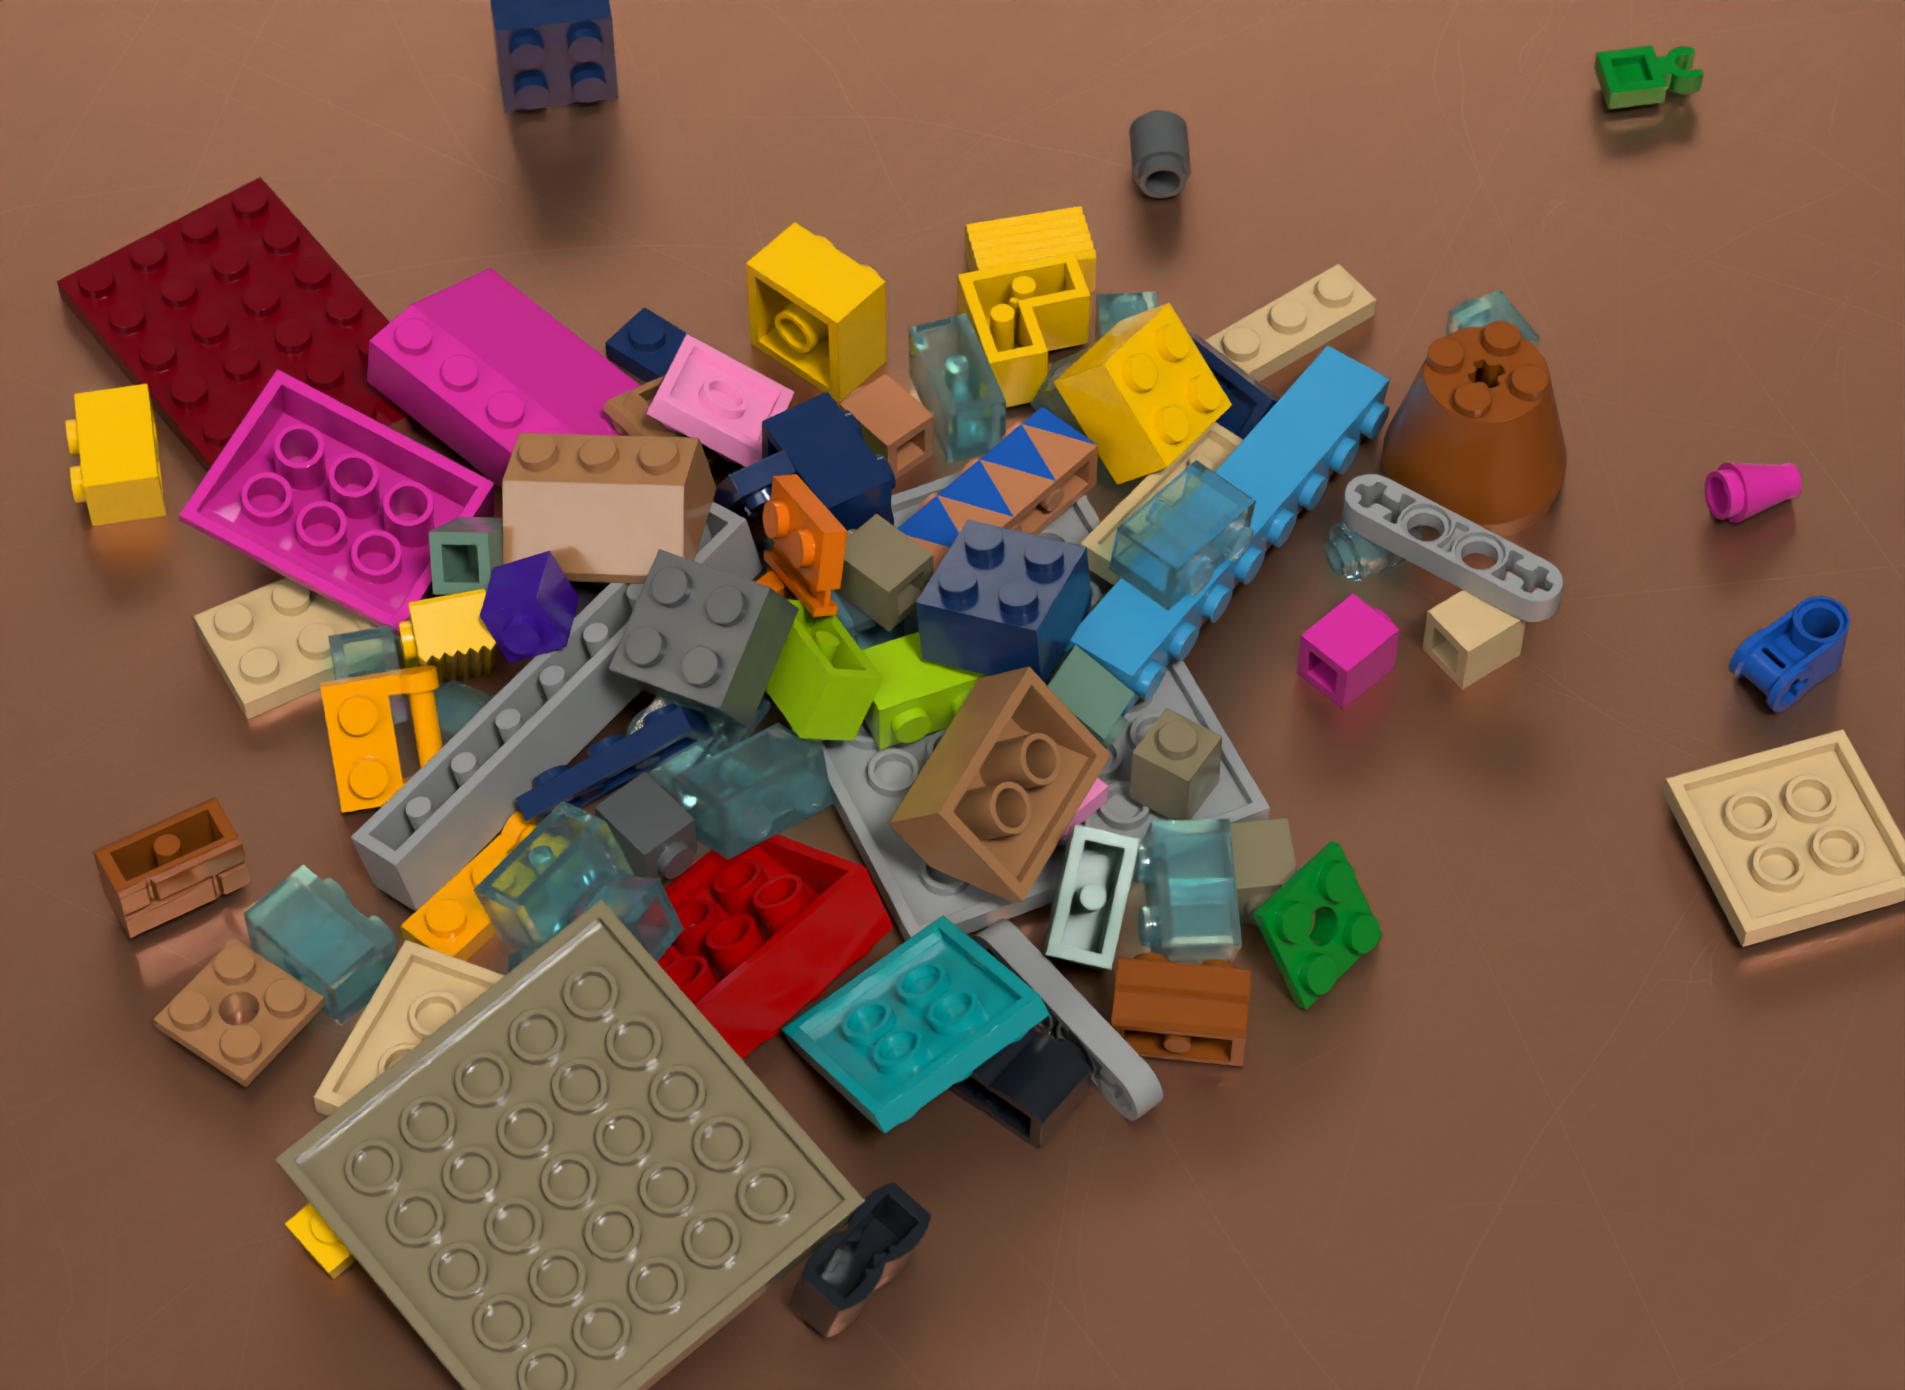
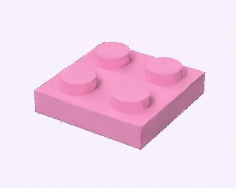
M686 334L646 414L659 420L666 428L675 433L699 438L703 445L715 450L723 459L747 467L762 460V421L787 410L794 391Z

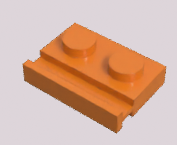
M797 474L773 476L770 501L765 503L763 508V525L767 536L773 540L774 546L772 550H764L763 559L813 617L837 615L838 606L830 596L831 590L840 589L848 531Z

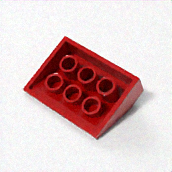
M746 822L738 826L624 923L625 927L742 1060L760 1044L773 1038L784 1023L808 1002L822 995L833 980L855 961L865 957L872 950L873 945L894 928L865 866Z

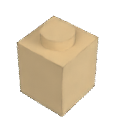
M1461 590L1427 611L1422 650L1463 690L1521 655L1526 621L1504 612L1465 590Z

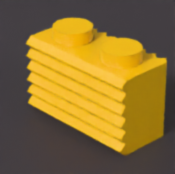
M1082 206L965 224L964 256L969 272L1074 252L1089 293L1095 290L1097 257L1090 232H1088V225L1085 221Z
M485 588L408 602L409 620L398 622L399 640L405 669L418 666H436L440 686L445 679L453 683L457 677L466 681L470 674L477 679L482 672L489 676L492 675L495 670L496 641L480 618L486 595Z

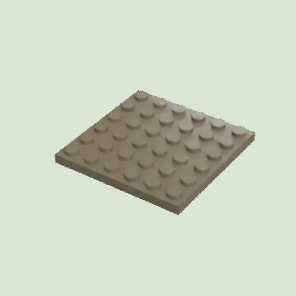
M602 899L275 1158L279 1167L463 1390H648L811 1255L825 1240L846 1226L857 1207L865 1202L862 1196Z

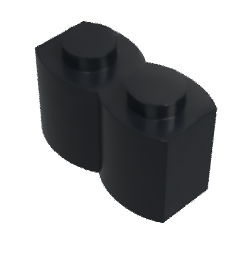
M1033 1027L1023 1038L1003 1048L974 1069L966 1079L953 1084L948 1089L971 1105L986 1110L1000 1125L1025 1142L1041 1148L1090 1093L1092 1068L1088 1065L1084 1053L1074 1043L1063 1038L1056 1040L1046 1034L1037 1032Z
M895 1182L883 1185L870 1193L864 1199L865 1202L855 1210L846 1230L831 1236L813 1252L792 1292L789 1306L825 1338L836 1335L853 1324L863 1312L874 1290L886 1285L903 1271L928 1228L931 1215Z

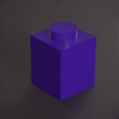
M546 551L493 568L480 618L509 663H513L567 647L579 596L551 551Z

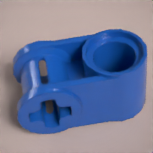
M1824 596L1809 597L1765 629H1760L1749 636L1733 654L1729 663V671L1738 678L1746 677L1767 696V705L1777 713L1782 712L1795 704L1805 692L1826 677L1834 674L1841 666L1850 625L1849 613L1841 603L1833 598Z

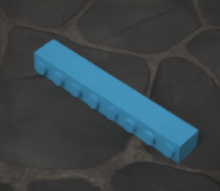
M1327 345L1080 623L1064 653L1074 645H1077L1135 693L1121 714L1123 717L1140 697L1149 700L1155 694L1165 676L1166 667L1174 658L1179 661L1186 658L1198 638L1201 626L1207 620L1214 623L1222 616L1232 597V590L1239 582L1247 585L1253 580L1263 563L1265 552L1271 545L1279 548L1284 544L1294 528L1297 515L1303 508L1309 511L1315 508L1326 490L1328 479L1334 472L1340 475L1346 472L1357 454L1359 443L1364 437L1373 439L1377 436L1390 410L1388 406L1384 405L1390 381L1389 378Z

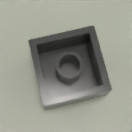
M659 549L609 666V670L640 690L749 729L799 609L768 586Z

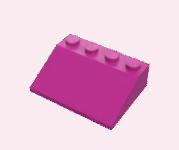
M491 268L411 304L369 341L367 382L501 489L502 480L519 433L622 436L614 428L613 419L602 409L607 400L641 386Z
M277 369L179 514V521L400 636L398 622L409 620L408 602L429 599L435 596L432 586L429 531L458 517H493L495 483Z

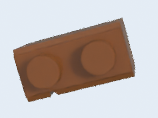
M215 797L93 851L96 865L100 872L99 876L103 891L130 938L213 901L222 894L226 895L251 883L245 863L243 845Z
M1141 953L1134 958L1118 957L1111 1026L1141 1057L1243 1066L1252 970L1239 969L1233 963L1222 959H1209L1197 965L1171 962L1167 957L1157 953Z

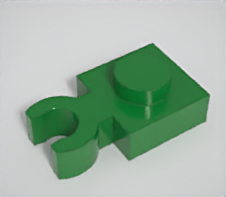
M1652 45L1596 53L1594 70L1608 109L1663 103L1667 89L1680 94L1695 93L1701 89L1703 79L1702 69L1689 70L1693 68L1695 50L1692 47H1677L1669 51L1666 56L1656 57Z

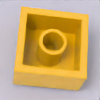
M796 222L746 263L749 333L752 345L824 393L828 392L839 403L887 362L886 281L873 268L867 265H860L837 250L828 239L821 235H814Z
M1170 303L1119 321L1053 382L1088 439L1098 445V455L1117 485L1168 468L1232 406Z

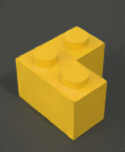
M1069 252L958 274V325L988 411L1047 399L1048 351L1089 343L1090 293L1075 253Z

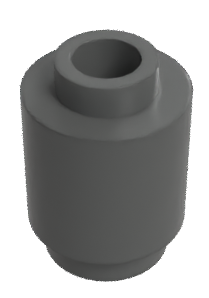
M1157 110L1143 114L1132 123L1129 130L1133 178L1141 190L1150 197H1172L1184 189L1191 173L1187 125L1180 116L1172 112Z

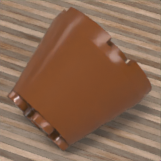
M1495 321L1486 327L1460 329L1433 341L1428 347L1426 359L1386 430L1381 458L1382 476L1401 484L1502 538L1521 533L1540 522L1549 514L1550 505L1562 488L1567 466L1564 437L1550 374L1544 357L1532 343L1521 336L1520 330L1515 325L1505 321Z

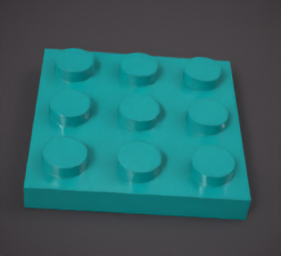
M942 915L788 1024L782 1031L792 1049L885 1134L899 1123L912 1118L921 1107L953 1084L966 1079L974 1069L1003 1048L1023 1038L1031 1028L1050 1014L1041 996Z

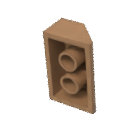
M519 433L502 480L503 565L551 551L569 581L644 584L659 549L694 561L717 489L700 439L692 437Z
M1029 666L979 678L888 824L931 868L1013 903L1023 902L1111 754Z

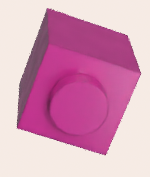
M1352 593L1301 635L1297 674L1341 709H1345L1395 668L1400 629L1394 625L1385 612L1378 608L1370 607Z

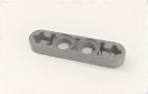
M1365 474L1354 478L1348 483L1344 493L1342 517L1346 526L1356 534L1518 619L1527 622H1540L1549 619L1557 612L1563 590V576L1559 569L1549 561L1387 477L1378 474ZM1419 525L1435 528L1441 536L1433 541H1421L1410 535L1409 530ZM1473 553L1483 554L1490 557L1495 565L1485 570L1474 569L1465 564L1462 558ZM1534 587H1538V588H1537L1536 590H1534L1532 593H1528V592L1531 591Z
M1003 918L973 937L976 943L1041 996L1050 1015L1036 1026L1043 1034L1056 1040L1063 1038L1071 1041L1084 1053L1088 1065L1092 1068L1090 1083L1117 1112L1130 1121H1136L1162 1103L1164 1099L1163 1089L1150 1066L1015 925Z

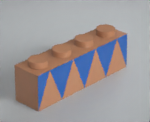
M1042 406L1026 421H1019L1013 424L1006 431L1001 442L982 458L975 457L970 460L956 480L940 493L930 494L921 503L917 512L897 529L933 554V574L967 520L1039 535L1096 486L1098 445ZM915 609L909 616L918 621L917 610Z

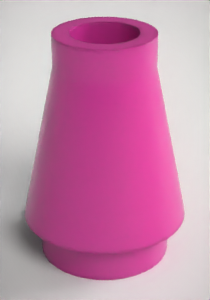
M1726 462L1721 464L1717 471H1712L1708 474L1705 481L1706 502L1709 510L1717 519H1727L1732 523H1739L1785 500L1797 498L1802 489L1801 476L1797 467L1791 462L1782 464Z

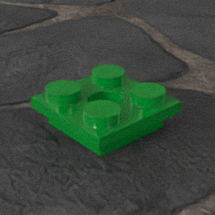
M1333 841L1325 845L1253 912L1254 919L1297 1007L1307 1009L1322 994L1330 991L1336 980L1360 957L1370 952L1383 936L1380 931L1379 922L1373 916L1357 882L1354 869L1349 864L1340 843ZM1315 912V924L1312 932L1310 933L1313 924L1312 914Z

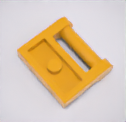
M418 666L320 682L342 813L381 807L412 778H402L389 695L408 694L420 769L443 747L434 689L440 686L436 666Z

